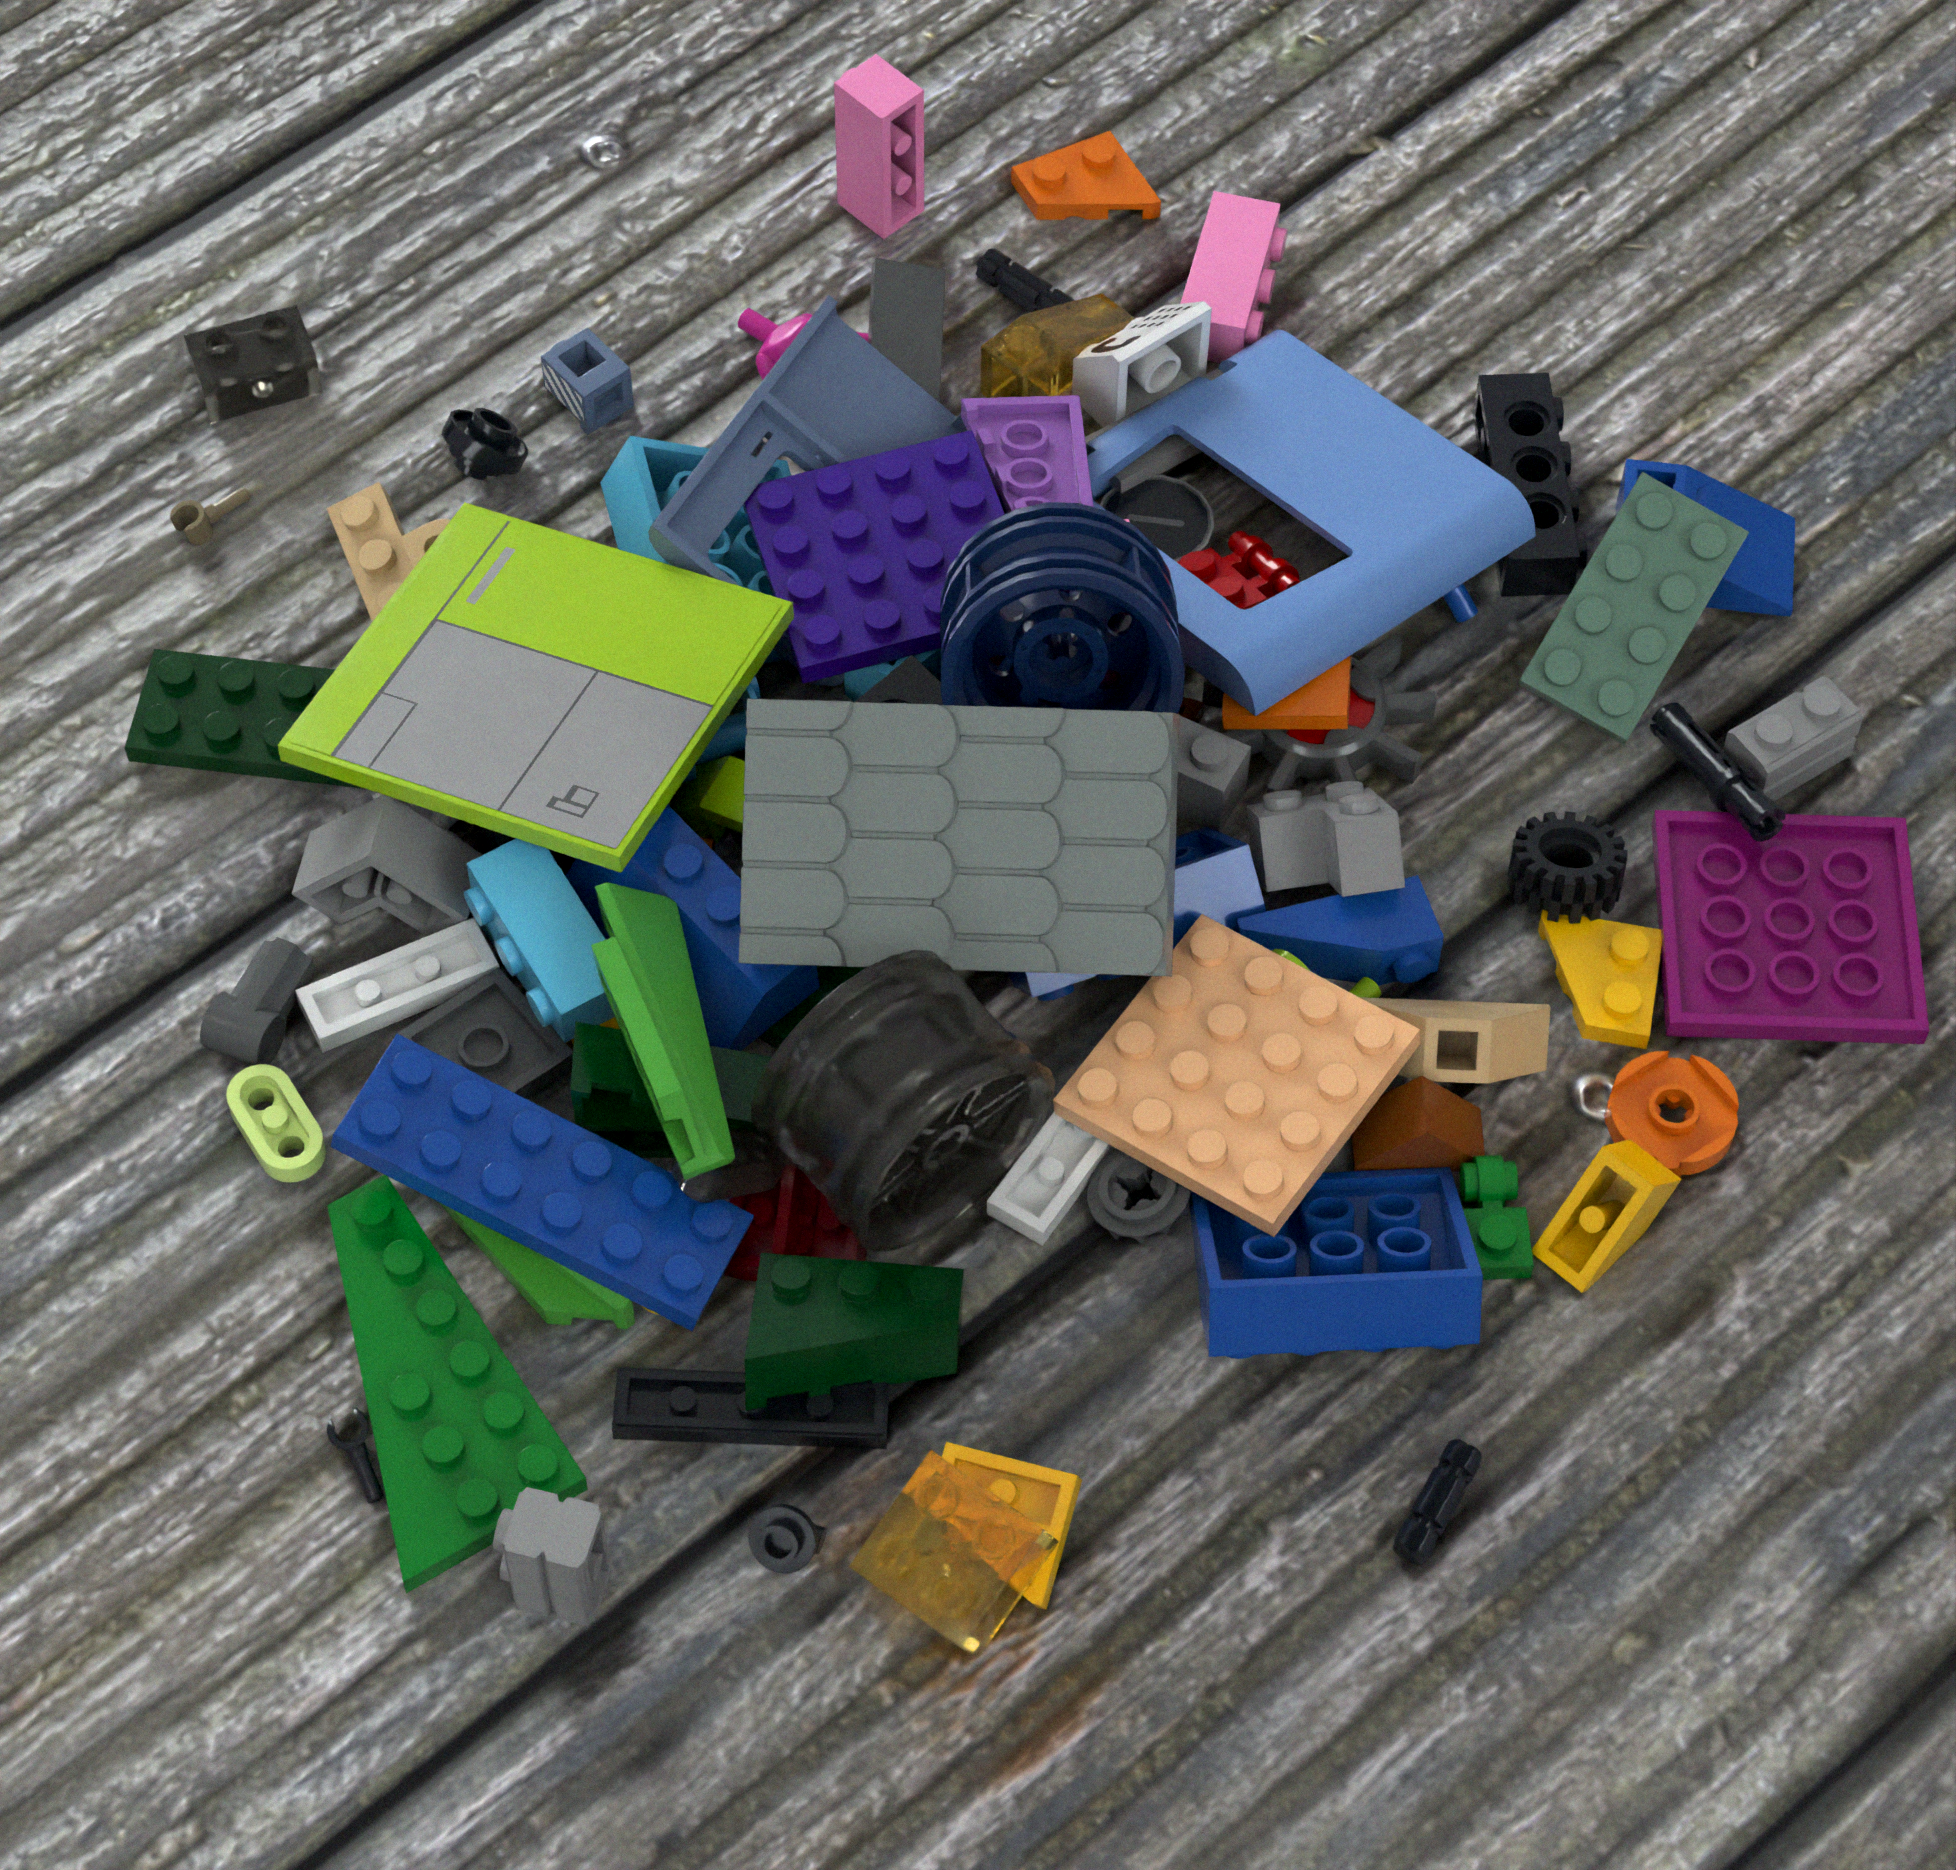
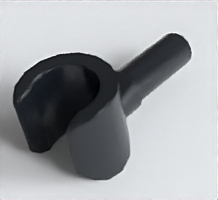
M353 1407L356 1419L361 1424L360 1435L354 1440L341 1439L335 1431L332 1418L328 1421L327 1434L333 1445L346 1451L350 1463L354 1466L367 1502L370 1504L383 1499L384 1494L369 1459L370 1454L364 1442L369 1431L368 1418L364 1412Z

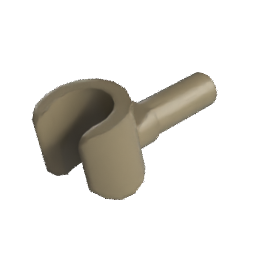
M242 487L205 508L194 500L182 501L171 510L170 519L176 530H184L190 543L203 545L212 538V524L220 520L223 515L249 501L251 495L245 487Z

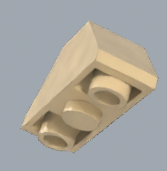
M1360 997L1420 1029L1421 1044L1397 1075L1412 1079L1424 1076L1433 1082L1489 1084L1546 1071L1551 1008L1549 1004Z

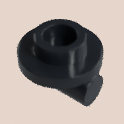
M774 1504L766 1508H759L749 1528L748 1543L753 1556L762 1566L777 1573H793L804 1568L813 1558L814 1554L818 1555L826 1538L827 1528L814 1524L804 1511L795 1506Z

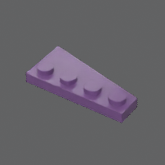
M1080 395L961 399V418L967 430H972L989 475L1008 513L1018 508L1045 502L1081 503L1093 507Z

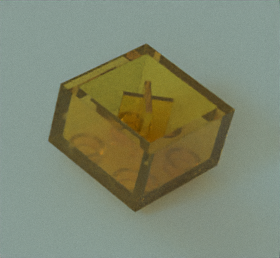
M930 1450L849 1567L960 1648L979 1658L1059 1541L944 1458Z

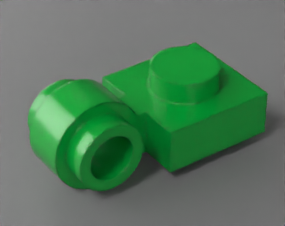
M1502 1155L1473 1156L1472 1162L1460 1164L1459 1186L1462 1202H1474L1475 1209H1463L1483 1274V1280L1531 1278L1534 1263L1526 1207H1504L1505 1201L1517 1200L1518 1173L1515 1161H1503Z

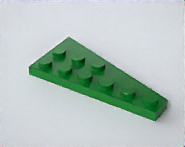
M382 1175L328 1204L327 1207L397 1555L407 1594L492 1545L497 1522L503 1509L513 1510L519 1492H523L526 1487L558 1494L559 1502H564L567 1497L574 1498L588 1490L585 1475L388 1176Z

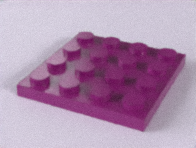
M1655 810L1651 827L1658 927L1661 929L1662 937L1660 956L1666 1036L1925 1044L1929 1033V1022L1906 818L1785 814L1786 819L1780 820L1784 825L1778 834L1769 840L1761 842L1754 840L1729 812Z

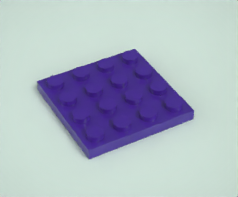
M972 430L760 483L742 505L772 595L793 602L794 619L785 630L802 683L941 648L940 595L949 566L966 541L987 523L1005 515Z

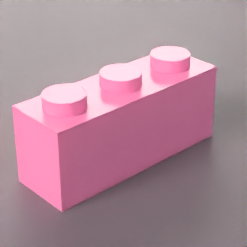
M875 54L858 67L847 70L839 80L834 82L837 203L882 239H885L924 211V90Z
M1217 191L1213 192L1180 303L1205 301L1212 308L1207 361L1221 363L1246 348L1247 345H1251L1260 339L1264 312L1257 311L1259 303H1270L1276 276V270L1269 269L1271 261L1281 263L1287 240L1288 230L1278 227L1280 203Z

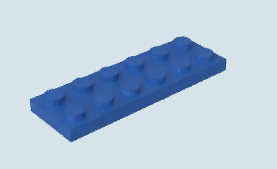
M399 1034L395 1035L333 1133L330 1146L692 1332L754 1218L753 1214Z

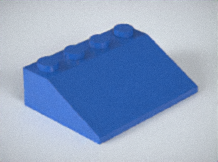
M1450 1167L1322 1173L1275 1237L1194 1192L1190 1194L1189 1204L1201 1319L1209 1357L1227 1356L1234 1359H1244L1253 1355L1281 1353L1310 1356L1323 1351L1363 1350L1366 1352H1382L1389 1348L1428 1346L1434 1349H1448L1456 1345L1480 1344L1483 1274Z

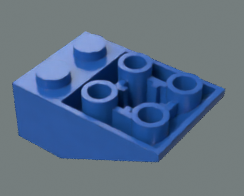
M1626 459L1616 502L1615 517L1640 474L1644 472L1749 531V534L1707 603L1706 608L1791 617L1793 611L1795 548L1794 517L1687 465Z

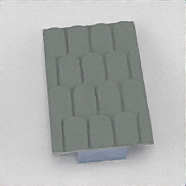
M747 699L739 963L1172 977L1180 715L1150 711Z

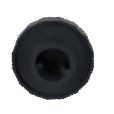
M476 408L474 412L460 409L451 411L442 428L441 435L446 443L450 445L449 451L456 458L455 466L464 474L477 480H485L487 476L498 477L502 474H516L520 471L528 456L527 446L516 435L518 432L516 426L504 416L489 409Z

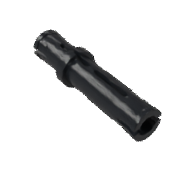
M1669 703L1658 709L1652 717L1654 724H1650L1651 732L1707 788L1709 798L1716 808L1733 815L1756 841L1763 842L1777 835L1784 825L1780 820L1786 819L1785 812L1758 786L1757 776L1748 767L1735 763L1715 740L1693 720L1679 703Z

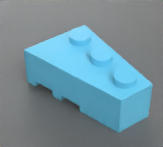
M515 838L468 862L467 869L471 888L464 891L467 905L480 928L496 948L509 974L516 976L526 989L527 1000L543 1027L551 1024L564 1043L574 1038L575 1021L600 1025L615 1017L601 986L591 947L592 944L606 939L549 849Z

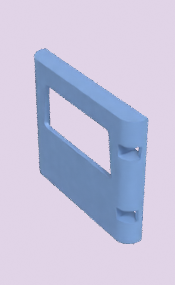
M1274 330L1222 361L1218 369L1224 374L1214 380L1196 377L1086 443L1093 507L1106 510L1097 504L1095 500L1114 488L1110 485L1109 479L1166 437L1176 434L1183 437L1350 556L1258 605L1243 610L1236 607L1158 549L1170 570L1176 595L1178 634L1183 651V661L1254 716L1262 713L1536 536L1532 511L1522 493L1513 483L1284 330ZM999 496L998 498L1000 500L1003 511L1005 514H1007V509L1001 497Z

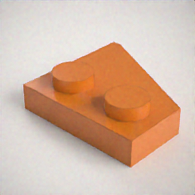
M1111 131L1011 167V183L1037 220H1064L1073 216L1086 220H1108V210H1142V219L1160 217L1161 200Z

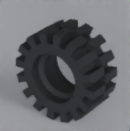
M1565 811L1564 819L1558 820L1555 812L1544 813L1542 822L1535 816L1528 819L1526 827L1520 826L1516 831L1515 839H1513L1507 876L1509 891H1515L1513 899L1519 905L1529 901L1527 911L1536 916L1542 909L1548 911L1547 920L1558 922L1559 914L1568 915L1569 924L1580 923L1582 914H1585L1591 922L1600 919L1601 910L1607 914L1614 909L1615 902H1618L1620 898L1627 862V850H1624L1625 842L1621 836L1613 837L1614 828L1607 823L1598 829L1596 828L1597 818L1587 815L1584 822L1576 821V812Z

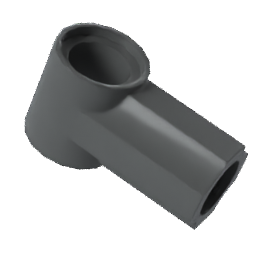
M276 937L273 941H264L232 993L221 992L210 1003L201 1024V1044L204 1047L251 1065H270L282 1045L286 1031V1018L297 1001L295 990L306 986L315 973L313 959L303 953L296 944Z

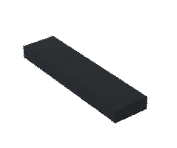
M618 1367L612 1434L613 1439L887 1449L890 1385L886 1381L874 1384L872 1380L830 1387V1395L823 1394L808 1397L806 1391L767 1398V1407L746 1410L745 1372Z

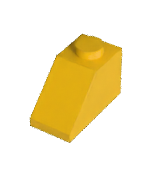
M1630 1139L1602 1146L1532 1248V1254L1581 1293L1586 1292L1646 1232L1682 1179Z

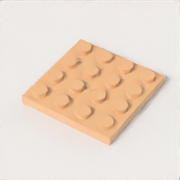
M1201 914L1173 949L1172 977L1152 976L1053 1099L1054 1111L1056 1115L1275 1237L1421 1044L1420 1029Z

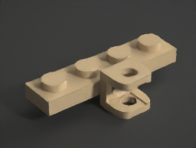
M380 482L326 508L372 622L451 521L449 519H437L405 534L389 494Z

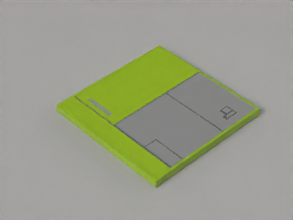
M464 502L277 746L280 760L622 873L794 619L793 602Z

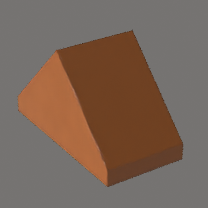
M1424 1076L1411 1080L1382 1094L1351 1135L1353 1170L1372 1171L1450 1167L1451 1172H1459L1461 1163L1472 1162L1473 1156L1485 1155L1481 1109Z

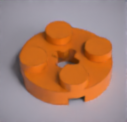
M1669 1051L1649 1052L1627 1063L1616 1076L1604 1113V1120L1614 1143L1632 1140L1678 1177L1705 1171L1717 1164L1730 1149L1738 1125L1737 1112L1739 1102L1737 1092L1728 1077L1713 1063L1704 1058L1691 1054L1689 1061L1681 1058H1668ZM1664 1103L1670 1109L1682 1106L1687 1111L1684 1114L1683 1122L1673 1123L1663 1119L1660 1116L1661 1109L1659 1105Z

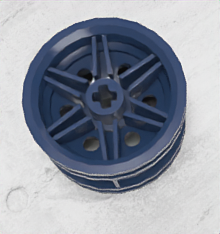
M1045 502L1018 508L987 523L965 542L949 566L940 595V676L943 705L1150 711L1178 714L1183 701L1185 668L1178 634L1177 601L1170 570L1156 546L1133 524L1107 510L1081 503ZM1061 590H1069L1070 593H1067V592H1064V591H1061ZM1120 612H1125V613H1127V614H1129V615L1118 614V613H1120ZM995 655L1006 656L996 669L989 664V659ZM1107 670H1114L1120 674V677L1115 682L1109 685L1100 684Z

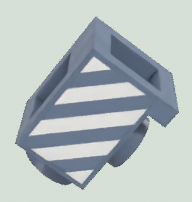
M588 327L569 339L556 343L548 352L541 355L544 387L580 420L581 429L587 435L634 407L630 367Z

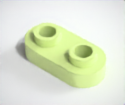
M267 1064L252 1065L238 1072L232 1078L227 1088L228 1106L235 1124L264 1171L272 1178L282 1182H299L314 1175L321 1168L326 1156L323 1134L290 1078L281 1069ZM263 1101L273 1103L265 1110L253 1109L256 1104ZM292 1149L303 1151L300 1155L292 1158L283 1157L287 1151Z

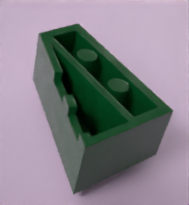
M575 1021L570 1089L575 1124L641 1158H675L621 1030ZM710 1046L735 1159L736 1153L777 1151L779 1117L778 1059L771 1056Z
M761 1253L744 1358L746 1410L767 1407V1398L806 1391L808 1397L823 1394L830 1395V1387L872 1380L873 1384L886 1381L889 1385L955 1374L957 1372L962 1326L964 1269Z

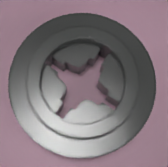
M1116 1149L1108 1154L1092 1173L1087 1188V1200L1096 1223L1107 1229L1116 1240L1120 1236L1133 1237L1140 1243H1143L1147 1235L1157 1232L1169 1235L1171 1224L1179 1216H1188V1201L1193 1191ZM1147 1183H1150L1155 1197L1159 1200L1141 1199L1136 1206H1132L1133 1203L1130 1196L1123 1188L1127 1190L1131 1188L1142 1190Z

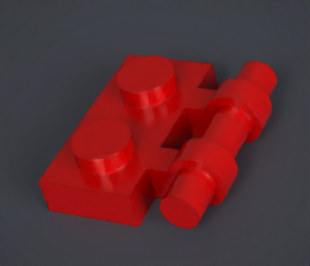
M1237 531L1230 536L1228 548L1233 553L1221 557L1214 549L1208 548L1203 551L1190 552L1177 561L1186 570L1236 607L1243 610L1250 609L1301 582L1296 568L1283 558H1274V552L1270 545L1259 536H1249L1245 531Z

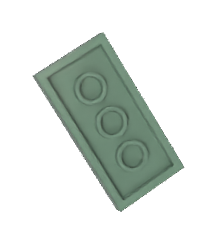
M1642 472L1521 676L1518 685L1625 745L1749 534V531Z

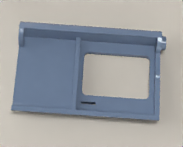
M828 295L652 523L648 531L649 541L655 551L672 566L740 586L710 561L708 552L779 457L785 456L790 458L807 472L968 431L961 418V413L957 417L843 322L836 311L838 302ZM763 437L768 440L766 443L762 440ZM784 632L773 649L797 668L786 633ZM844 673L811 681L810 683L836 686L844 681Z

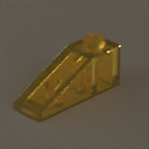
M1102 293L1021 315L981 345L980 392L987 398L1058 396L1072 385L1073 358L1077 357L1089 345L1099 344L1120 332L1135 318Z

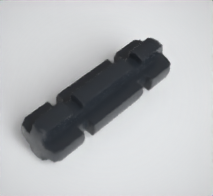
M990 248L983 256L979 257L976 263V275L979 279L993 288L997 287L998 284L1001 285L998 291L1034 314H1038L1041 311L1040 318L1055 328H1062L1074 316L1076 302L1072 297L1058 288L1054 289L1053 292L1050 291L1053 285L1017 262H1013L1010 265L1011 258L999 250Z
M1453 1439L1448 1442L1439 1458L1438 1466L1433 1468L1411 1507L1410 1516L1404 1520L1395 1536L1393 1551L1399 1557L1407 1559L1414 1565H1423L1427 1562L1436 1546L1435 1542L1438 1536H1441L1464 1496L1467 1484L1471 1483L1480 1467L1482 1454L1476 1447L1468 1445L1461 1439Z

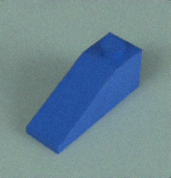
M1418 875L1404 878L1405 888L1345 897L1337 894L1236 919L1235 932L1269 950L1282 949L1288 951L1300 959L1311 972L1322 978L1358 983L1363 977H1368L1376 982L1378 986L1396 981L1412 983L1423 979L1429 973L1437 972L1444 939Z

